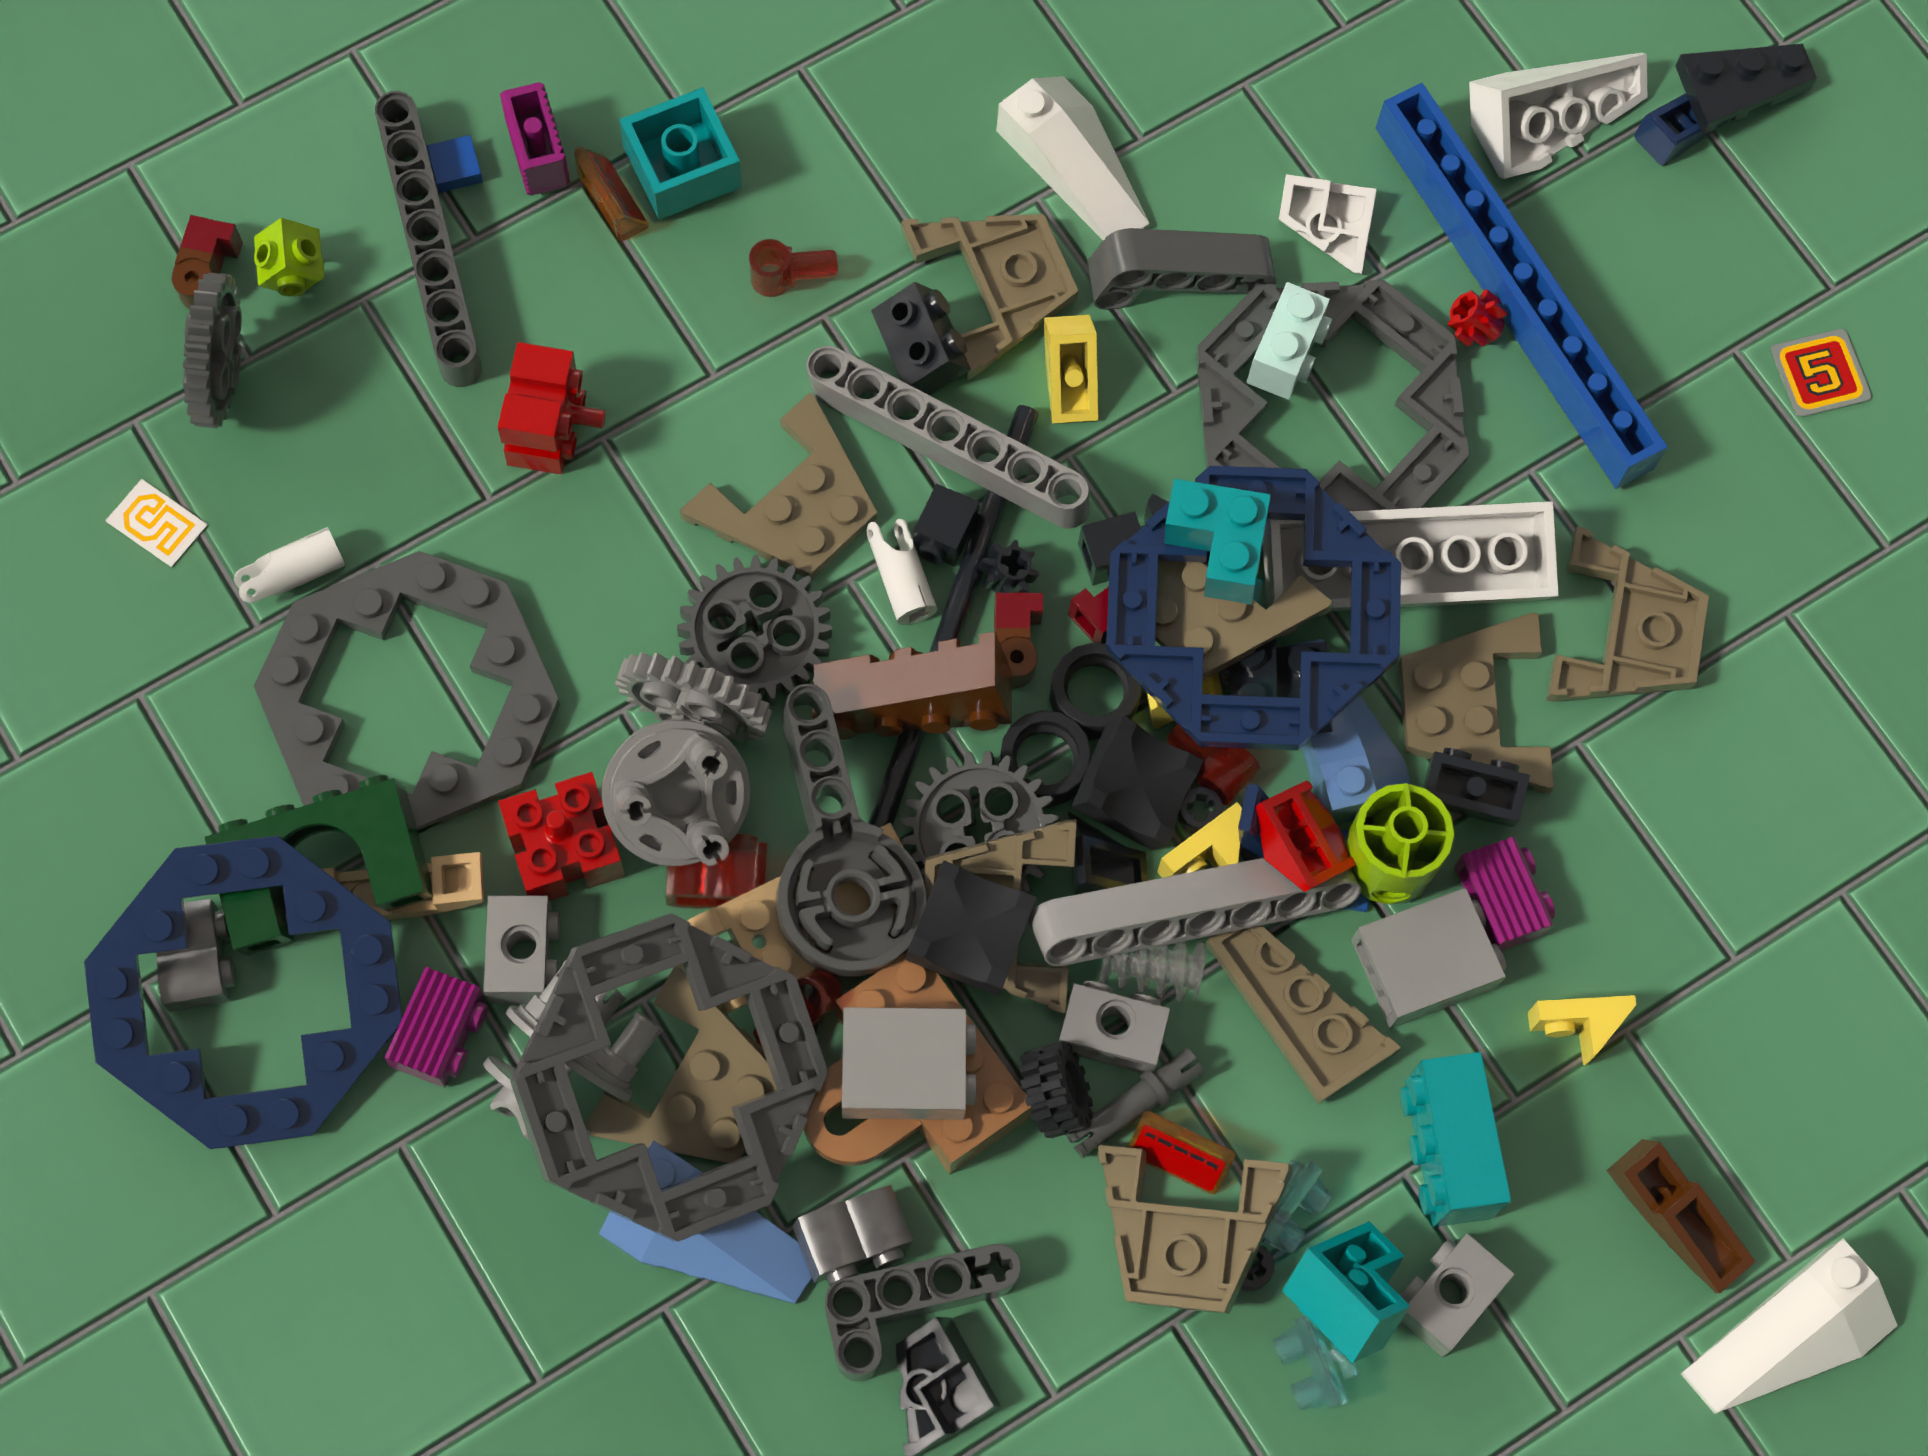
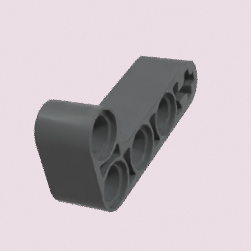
M1127 228L1110 233L1087 262L1094 305L1103 310L1119 309L1129 305L1142 290L1248 294L1256 285L1276 284L1277 282L1269 240L1267 237L1257 234Z
M992 1244L847 1277L834 1282L829 1287L825 1296V1313L835 1360L840 1373L852 1381H865L872 1378L878 1372L882 1361V1346L877 1325L995 1299L1009 1294L1016 1286L1021 1271L1017 1253L1003 1244ZM991 1260H997L1000 1267H1009L1010 1270L1005 1272L1002 1282H996L992 1274L983 1275L977 1278V1289H970L971 1273L968 1269V1264L974 1265L973 1275L986 1272L989 1269ZM943 1270H950L960 1277L962 1286L953 1294H943L935 1288L933 1284L934 1276ZM892 1282H903L910 1287L912 1297L906 1304L895 1306L885 1300L883 1295L884 1288ZM843 1293H852L861 1299L863 1306L857 1315L843 1317L833 1307L835 1299ZM854 1343H864L872 1349L874 1354L873 1360L868 1366L863 1368L852 1367L844 1358L846 1349Z

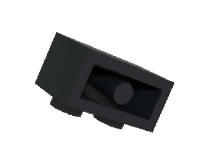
M913 282L871 310L901 381L928 395H932L971 370L965 356L967 352L966 343L959 332L953 328L947 315L950 313V306L943 294L937 289L933 290Z
M1444 748L1443 753L1437 751L1433 753L1429 761L1423 788L1438 797L1449 812L1509 827H1514L1519 822L1530 775L1518 772V765L1501 760H1491L1490 765L1471 760L1472 754L1452 748Z

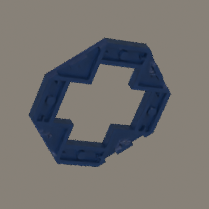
M1209 466L1195 478V482L1271 494L1267 519L1304 521L1303 566L1351 568L1349 653L1301 651L1299 698L1202 694L1204 648L1155 646L1158 561L1206 562L1207 551L1165 544V525L1169 502L1146 521V525L1128 541L1124 540L1110 552L1106 650L1200 747L1298 751L1398 661L1400 656L1401 562L1388 549L1384 550L1366 533L1367 529L1340 502L1337 504L1320 487V482L1307 469Z
M279 836L175 848L84 961L95 1063L209 1149L314 1135L380 1049L397 1030L403 1018L391 922ZM283 886L289 935L340 929L351 1028L301 1035L307 1085L207 1098L201 1048L154 1055L149 1053L138 955L189 948L184 908L185 898Z

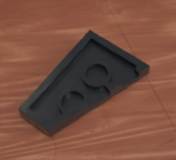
M1803 44L1681 54L1675 65L1702 135L1715 130L1717 124L1728 119H1732L1734 122L1746 117L1750 110L1764 104L1772 106L1806 92L1812 88L1817 79Z

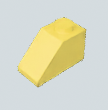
M1090 315L1044 318L1045 364L1052 423L1097 421V333Z

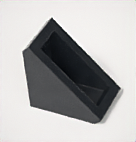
M1068 811V820H1077L1074 867H1071L1073 895L1148 881L1146 852L1124 846Z

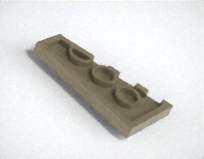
M1262 925L1213 935L1207 939L1206 945L1318 1105L1398 1053L1402 1048L1389 1036L1386 1038L1368 1022L1369 1019L1355 1006L1350 1007L1330 989L1331 986L1317 973L1314 975L1295 959V954Z

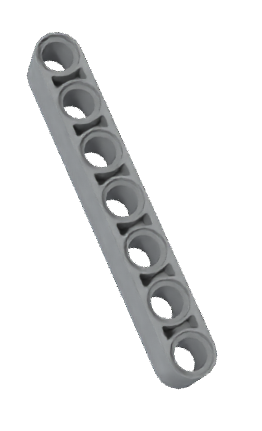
M822 346L815 349L809 355L806 361V369L811 390L814 396L822 403L1065 529L1076 528L1087 520L1090 513L1088 483L1078 472L837 347ZM828 371L838 372L835 377L830 379L820 377ZM873 391L878 393L871 399L859 398L865 392ZM905 412L917 413L916 417L910 420L898 418ZM952 432L957 434L950 441L938 439L944 433ZM985 453H992L998 456L990 462H982L977 459ZM1025 474H1033L1038 477L1031 483H1022L1017 480ZM1065 495H1073L1079 498L1073 504L1065 505L1058 502V499Z
M1264 858L1052 899L1038 905L1031 912L1029 924L1045 961L1052 966H1064L1335 911L1353 903L1361 893V887L1350 868L1304 892L1264 860Z

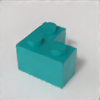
M1174 479L1165 525V544L1210 551L1204 597L1252 605L1271 494Z
M1370 1221L1309 1247L1282 1290L1298 1307L1300 1312L1308 1317L1333 1343L1334 1347L1344 1354L1352 1364L1383 1349L1410 1308V1305L1388 1284L1405 1256Z

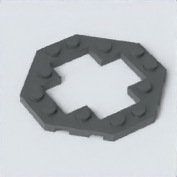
M1385 280L1365 281L1364 285L1339 286V282L1302 283L1301 288L1330 299L1325 316L1331 318L1332 322L1323 344H1319L1321 347L1325 348L1354 319L1421 372L1399 395L1395 406L1427 431L1426 435L1376 489L1340 460L1319 481L1320 487L1337 504L1340 502L1349 512L1424 508L1466 463L1469 457L1468 440L1465 437L1463 425L1464 406L1461 381L1458 378L1456 366L1457 348L1455 335ZM1276 284L1256 285L1197 347L1196 361L1206 469L1209 466L1280 468L1242 437L1246 430L1265 412L1268 402L1236 377L1254 358L1284 288H1276Z
M421 551L294 601L260 671L254 688L303 806L313 803L312 797L322 792L341 790L342 794L360 789L359 783L367 779L365 776L328 763L344 729L345 723L343 718L303 704L339 626L343 625L384 640L403 599L485 628V633L470 664L471 671L512 687L477 767L431 751L413 794L407 792L417 831L439 821L441 824L478 809L477 805L503 795L506 797L524 789L560 706L557 693L508 583Z
M672 913L573 947L510 1081L544 1181L671 1241L677 1242L770 1205L779 1187L777 1181L788 1156L792 1157L808 1120L806 1114L816 1092H820L828 1074V1069L796 976L751 956V953L718 936H712L690 925V922ZM683 964L698 1011L710 1009L745 995L777 1090L731 1107L748 1156L661 1190L644 1143H639L598 1160L596 1159L564 1063L611 1046L595 999L596 995Z

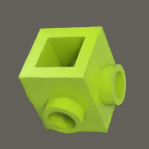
M281 217L254 236V261L257 266L258 286L278 291L283 296L297 297L304 294L307 289L324 278V260L322 258L320 231L318 228Z

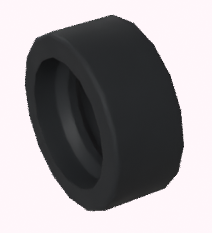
M1093 642L1076 646L1062 656L1053 672L1049 699L1053 712H1060L1075 720L1087 734L1088 738L1100 739L1107 721L1121 716L1132 720L1138 709L1142 686L1106 650V644ZM1096 666L1104 667L1115 673L1121 680L1124 689L1123 700L1118 708L1110 714L1102 716L1088 715L1076 709L1070 702L1067 692L1068 682L1075 672L1081 668Z
M1041 710L1025 714L1011 724L1002 739L999 764L1006 755L1012 757L1011 772L1015 773L1019 769L1016 760L1017 751L1022 742L1032 735L1040 733L1052 734L1063 739L1072 751V769L1068 776L1059 783L1043 784L1036 793L1038 798L1052 796L1054 801L1047 806L1051 807L1063 804L1077 794L1091 761L1092 751L1087 734L1075 720L1060 712ZM1027 778L1025 779V781H1026L1027 783L1032 782L1031 780H1029V779H1027Z

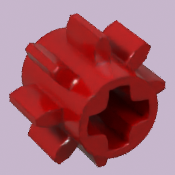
M1485 289L1480 296L1473 290L1460 295L1451 306V320L1447 323L1455 331V338L1466 347L1471 346L1474 340L1482 347L1495 341L1504 329L1505 321L1503 317L1507 315V311L1499 305L1501 300L1488 289Z

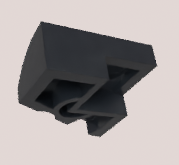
M935 1317L896 1344L897 1368L901 1371L903 1377V1385L899 1391L900 1408L906 1409L908 1443H903L906 1456H920L1001 1407L952 1318Z

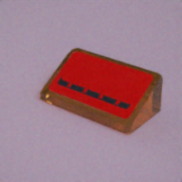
M581 146L576 148L574 157L577 174L617 239L622 242L646 230L649 227L648 221L610 160L602 154Z
M1144 1111L1128 1148L1146 1151V1164L1213 1195L1219 1191L1236 1156L1234 1151L1150 1111Z

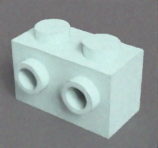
M1289 282L1286 283L1253 358L1247 384L1289 400L1297 381L1306 383L1316 357L1309 355L1314 342L1323 344L1332 322L1331 318L1325 316L1330 301L1329 298Z

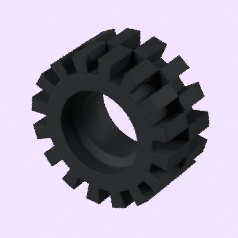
M1059 1041L1024 1052V1055L1021 1056L1023 1065L1020 1066V1073L1024 1077V1080H1021L1022 1089L1027 1092L1028 1097H1025L1026 1104L1032 1108L1030 1115L1034 1122L1038 1121V1130L1041 1133L1044 1132L1046 1138L1052 1139L1090 1127L1092 1124L1091 1119H1093V1112L1090 1107L1093 1106V1100L1088 1095V1091L1091 1089L1089 1082H1085L1084 1075L1086 1072L1083 1065L1079 1066V1056L1076 1052H1073L1072 1046L1069 1043L1066 1044V1041Z

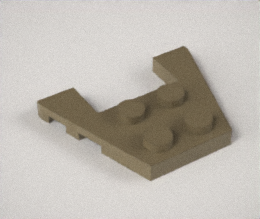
M1044 214L986 216L985 221H959L958 217L941 218V222L919 223V219L901 221V231L916 264L959 249L962 251L993 321L991 324L960 334L967 346L965 356L971 370L965 373L967 380L977 376L1044 325V318L1054 317L1078 299L1079 290Z
M809 393L780 419L781 428L811 454L746 514H743L717 488L709 483L680 509V516L691 525L696 526V524H699L716 532V536L730 543L735 541L756 551L758 556L770 562L773 558H778V565L785 569L793 564L796 566V574L802 577L810 576L812 580L867 529L870 522L877 520V511L815 396Z
M1577 526L1572 536L1567 571L1606 579L1615 583L1602 664L1556 655L1552 661L1546 700L1555 702L1692 688L1697 682L1709 595L1657 567L1654 570L1630 558V552L1615 544L1612 548L1593 538V532Z
M1208 560L1206 562L1158 561L1155 641L1160 646L1204 648L1203 680L1255 653V649L1279 636L1283 638L1296 631L1297 626L1316 616L1318 618L1322 617L1333 608V601L1302 575L1268 609H1264L1254 599L1251 605L1204 597Z
M1529 613L1401 656L1398 666L1406 753L1430 759L1435 751L1443 753L1444 748H1452L1472 754L1471 760L1489 765L1491 760L1506 761L1518 765V772L1530 775L1528 786H1532L1533 791L1551 793L1554 788L1551 747H1501L1493 659L1539 658L1542 653L1538 613Z
M1069 819L927 857L925 860L924 880L926 903L944 860L960 866L983 879L1020 891L1023 864L1074 867L1077 820ZM1017 947L1003 989L1023 999L1026 997L1044 1004L1056 1012L1066 1013L1069 965L1052 966L1049 964L1020 963L1017 961Z
M683 964L673 967L653 1004L699 1030L698 1034L653 1113L630 1101L621 1100L605 1091L587 1122L591 1128L589 1135L635 1145L644 1143L646 1147H649L653 1141H656L671 1152L730 1163L740 1159L745 1151V1146L731 1107L777 1089L763 1049L744 1029H740L721 1009V1004L707 1010L698 1011Z
M1099 1145L1098 1156L1100 1164L1103 1165L1107 1185L1105 1193L1108 1207L1111 1208L1116 1233L1114 1241L1125 1300L1135 1304L1229 1314L1291 1179L1293 1166L1289 1163L1244 1159L1238 1212L1143 1203L1141 1198L1147 1152L1143 1149Z

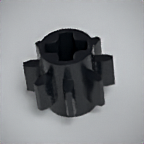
M1015 539L1010 546L1004 549L997 542L993 543L988 550L990 558H983L977 568L982 572H986V581L982 588H990L995 593H1027L1029 591L1027 583H1033L1040 573L1031 568V559L1035 555L1034 551L1027 553L1024 549L1018 547V540Z

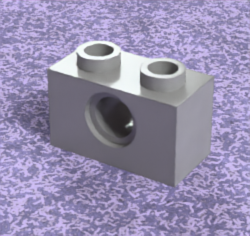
M488 896L484 994L489 1004H528L534 995L540 996L558 972V960L550 959L551 941H559L560 912L552 911L548 896ZM530 941L536 944L534 953L526 959H515L510 955L512 948L518 942Z
M1085 981L1084 985L1074 983L1059 1041H1066V1044L1069 1043L1073 1048V1052H1076L1079 1057L1139 1073H1144L1147 1070L1153 1073L1157 1065L1170 1008L1160 1006V1000L1145 994H1132L1131 998L1113 994V989L1103 983ZM1109 1015L1118 1016L1125 1021L1127 1031L1120 1035L1109 1034L1102 1027L1101 1020Z
M1468 1233L1456 1244L1448 1238L1429 1260L1436 1266L1429 1277L1423 1281L1420 1277L1416 1276L1400 1294L1410 1305L1401 1322L1441 1357L1455 1347L1514 1276L1510 1269ZM1442 1280H1451L1460 1287L1462 1292L1460 1304H1451L1442 1298L1439 1291V1285Z

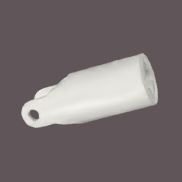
M897 519L894 525V532L900 551L893 549L884 541L881 530L876 522H870L867 527V537L898 624L910 625L928 619L938 609L905 520Z
M326 527L258 558L254 563L239 569L234 576V582L239 588L241 599L245 602L253 603L268 596H275L290 591L346 565L329 528ZM244 575L250 576L248 581L241 580ZM249 589L256 590L254 595H248L247 591Z

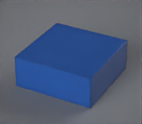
M471 135L426 145L439 193L483 182Z

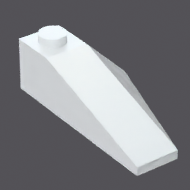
M1635 53L1519 70L1470 81L1471 126L1498 176L1506 179L1542 169L1552 162L1551 157L1567 146L1575 147L1584 141L1583 135L1601 123L1609 124L1648 98L1647 54Z
M1064 76L1032 78L999 103L996 131L1102 240L1117 230L1149 228V221L1093 106Z
M1843 1238L1820 1252L1680 1374L1712 1412L1716 1414L1859 1359L1898 1325L1879 1278Z

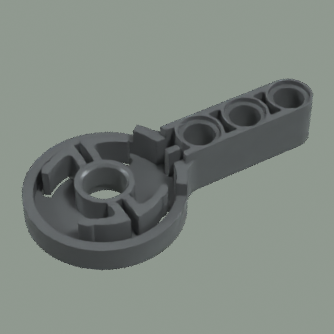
M802 684L795 687L787 697L782 714V725L809 835L795 848L781 874L776 891L777 920L790 947L811 966L838 976L857 977L869 975L880 971L908 951L926 905L925 885L921 872L910 854L895 840L883 834V828L868 824L859 817L830 699L827 693L819 686ZM799 705H808L815 709L818 717L814 720H803L796 715L794 708ZM812 750L821 751L828 757L830 763L820 767L814 766L806 759L805 754ZM823 796L833 797L840 803L841 810L836 813L825 812L818 806L816 800ZM870 854H872L871 858L875 860L886 872V874L888 875L887 877H885L881 869L872 860L868 858ZM812 870L813 872H812V874H811V876H810V879H809V882H808V877H809L810 871ZM800 872V879L795 894V902L793 903L794 887L797 882L798 873ZM844 883L857 884L868 892L870 908L860 915L845 914L838 909L834 902V890ZM892 906H896L897 913L895 923L890 934L896 937L900 934L902 930V934L896 939H892L888 936L894 917V908ZM799 926H802L806 934L816 943V946L820 950L827 952L829 948H832L831 952L823 953L816 949L814 944L804 935Z

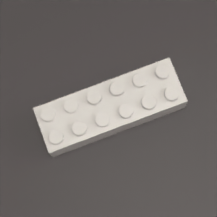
M1553 501L1350 511L1367 529L1366 533L1384 550L1388 549L1401 562L1400 608L1537 601L1558 597ZM1267 519L1263 539L1266 609L1302 575L1333 601L1331 611L1350 610L1351 568L1303 566L1304 521Z

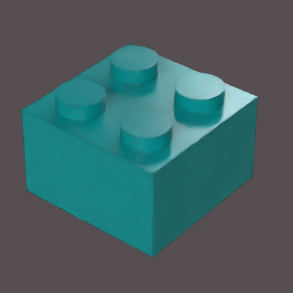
M704 87L619 119L623 148L658 220L742 188L740 160Z

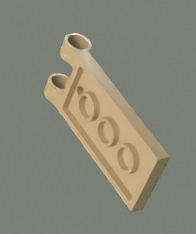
M891 823L880 827L884 829L883 834L902 846ZM870 854L868 858L872 860L881 869L885 877H887L888 875L886 874V872L875 860L871 858L872 854ZM812 870L810 871V874H809V877H808V882H809L810 876H811V874H812V872H813ZM800 872L798 873L797 882L794 887L793 903L795 902V894L800 879ZM781 876L687 920L690 922V925L712 936L728 932L734 945L773 967H779L795 975L797 979L817 970V968L811 966L795 953L780 929L776 914V891ZM844 883L834 890V902L843 913L860 915L870 908V897L863 887L854 883ZM892 906L894 908V917L889 933H891L895 923L897 913L896 906ZM799 926L804 935L814 944L816 949L823 953L831 952L832 948H829L827 952L820 950L816 946V943L806 934L802 926ZM754 936H761L764 939V948L758 949L753 945L752 940ZM745 995L721 1004V1009L726 1014L742 1008L747 1005Z

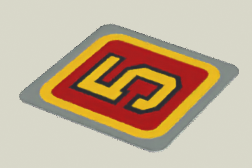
M1836 329L1774 344L1771 347V353L1796 415L1804 417L1871 399L1870 389L1849 336L1844 329Z

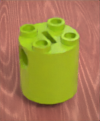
M1404 783L1387 785L1372 793L1358 811L1344 839L1348 855L1353 857L1356 864L1351 869L1361 887L1360 894L1369 900L1387 905L1406 903L1420 897L1448 857L1453 843L1454 829L1451 815L1443 802L1425 788Z

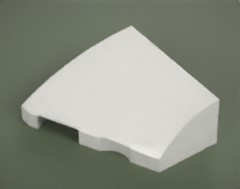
M1286 174L1279 221L1327 253L1351 272L1362 274L1377 190L1331 183L1329 180Z

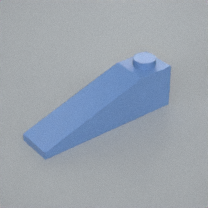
M1316 639L1288 646L1310 644L1324 641L1322 639ZM1361 695L1332 720L1333 732L1316 734L1302 747L1314 793L1329 810L1336 824L1354 821L1358 811L1369 796L1383 787L1404 783L1411 784L1404 758Z
M653 1141L647 1149L661 1190L702 1174L697 1168L656 1141ZM756 1211L679 1242L671 1241L612 1212H609L599 1232L601 1237L640 1263L687 1274V1276L702 1280H712L734 1286L740 1290L792 1304L797 1303L812 1280L798 1241Z

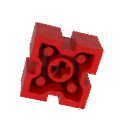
M517 342L509 375L508 393H505L497 426L501 443H505L503 451L507 466L562 475L565 460H572L576 450L577 432L572 431L573 424L602 429L606 421V411L585 407L587 392L581 389L583 371L576 369L573 351Z
M593 772L555 783L558 794L539 800L536 789L498 801L514 853H518L515 854V858L527 896H548L549 901L569 895L566 883L584 878L589 889L625 877L611 828L607 825L608 822L604 814L602 800Z

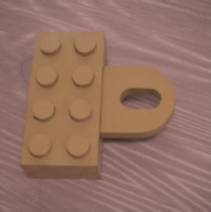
M907 952L835 1001L836 1016L842 1025L844 1007L963 1008L937 972L904 960ZM966 1013V1024H974ZM976 1027L975 1055H966V1074L976 1075L975 1105H966L964 1120L867 1119L845 1135L837 1136L831 1134L825 1128L824 1121L830 1112L842 1105L843 1058L827 1068L828 1074L820 1092H816L806 1114L808 1120L803 1131L809 1144L819 1155L833 1163L846 1166H857L872 1162L919 1131L950 1175L1031 1117L1032 1108L1026 1104V1094Z

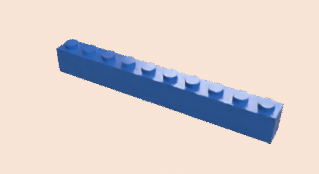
M1420 83L1385 100L1377 121L1376 130L1483 291L1488 289L1501 300L1499 305L1507 311V315L1503 317L1505 324L1615 489L1654 470L1668 446L1423 83Z

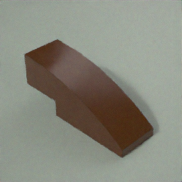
M1640 1140L1606 1170L1650 1226L1715 1293L1720 1294L1756 1262L1699 1183L1688 1181L1661 1142Z

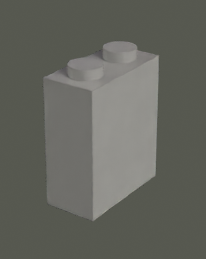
M1466 888L1358 927L1352 937L1351 942L1389 1029L1494 990L1506 977L1503 972L1506 971L1504 955L1496 943H1490L1484 929L1486 926L1484 911L1476 899L1471 900Z
M844 1007L842 1118L964 1120L966 1105H975L976 1075L966 1074V1055H975L976 1024H966V1009Z

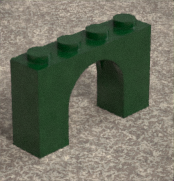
M387 775L367 778L359 783L360 789L342 794L341 790L319 793L312 797L313 803L299 808H295L292 804L271 808L265 812L266 818L248 823L247 819H238L223 823L218 826V833L204 837L206 844L279 836L295 848L306 838L318 833L329 831L345 833L355 840L362 852L376 906L390 912L433 898L432 883L406 787L394 778L389 779ZM281 886L219 894L233 950L248 956L295 941L293 935H289L286 907Z

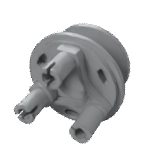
M685 719L664 720L637 730L616 750L604 775L602 805L607 822L616 838L625 848L641 859L665 866H683L700 861L708 866L718 864L716 859L719 857L722 861L729 854L728 843L735 837L745 820L750 802V779L740 753L723 734L710 726Z
M566 959L540 996L534 995L528 1005L520 1004L519 1007L510 1005L506 1011V1015L530 1038ZM615 989L607 1001L603 1000L610 991L595 996L604 1025L607 1024L621 1003L627 999L618 989ZM636 1012L634 1018L612 1048L605 1047L565 1062L567 1074L569 1076L574 1070L611 1095L628 1102L633 1096V1092L629 1087L632 1085L630 1080L638 1070L636 1065L663 1029L643 1014ZM488 1056L483 1066L503 1085L490 1103L491 1110L507 1117H516L523 1136L530 1141L510 1083L516 1068L498 1058ZM584 1121L587 1133L589 1135V1133L591 1132V1128Z

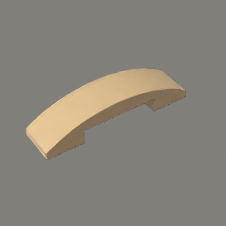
M480 852L431 857V863L426 864L432 883L433 898L390 912L376 906L367 870L338 873L334 867L322 869L388 920L437 914L484 902L482 854Z

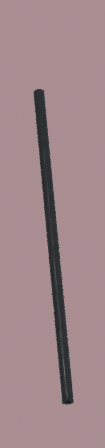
M1017 406L1007 436L1028 446L1038 418V412L1029 406ZM988 489L929 652L938 651V642L956 638L959 640L982 575V571L977 569L983 558H988V550L993 544L1008 502L1007 499ZM907 730L899 735L868 824L882 827L891 823L893 826L925 736V731ZM819 969L814 972L804 1000L816 1037H818L839 978L838 975Z

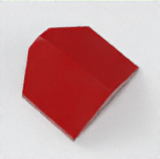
M1308 780L1256 805L1264 860L1304 892L1356 865L1353 857L1348 855L1343 834L1329 810L1311 791L1313 786Z

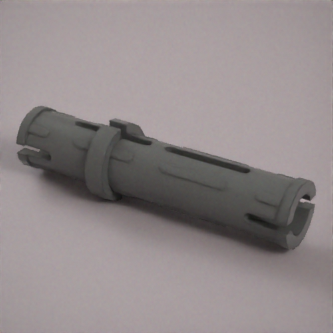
M1185 1048L1182 1050V1053L1152 1073L1150 1070H1147L1140 1075L1141 1081L1095 1112L1093 1119H1091L1092 1124L1090 1127L1066 1134L1070 1143L1078 1141L1088 1133L1090 1134L1088 1138L1073 1147L1080 1157L1085 1158L1088 1153L1157 1105L1163 1108L1171 1102L1170 1096L1198 1077L1205 1075L1200 1062L1181 1073L1183 1067L1196 1059L1192 1051Z

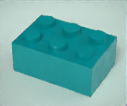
M1481 1052L1421 1060L1405 1080V1087L1400 1088V1100L1405 1117L1411 1116L1415 1135L1410 1136L1409 1145L1412 1161L1415 1166L1421 1165L1424 1184L1419 1185V1199L1424 1215H1431L1433 1227L1492 1219L1511 1202L1482 1054Z

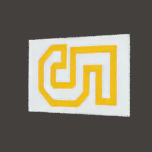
M143 479L138 482L106 519L107 523L170 567L175 564L208 525Z

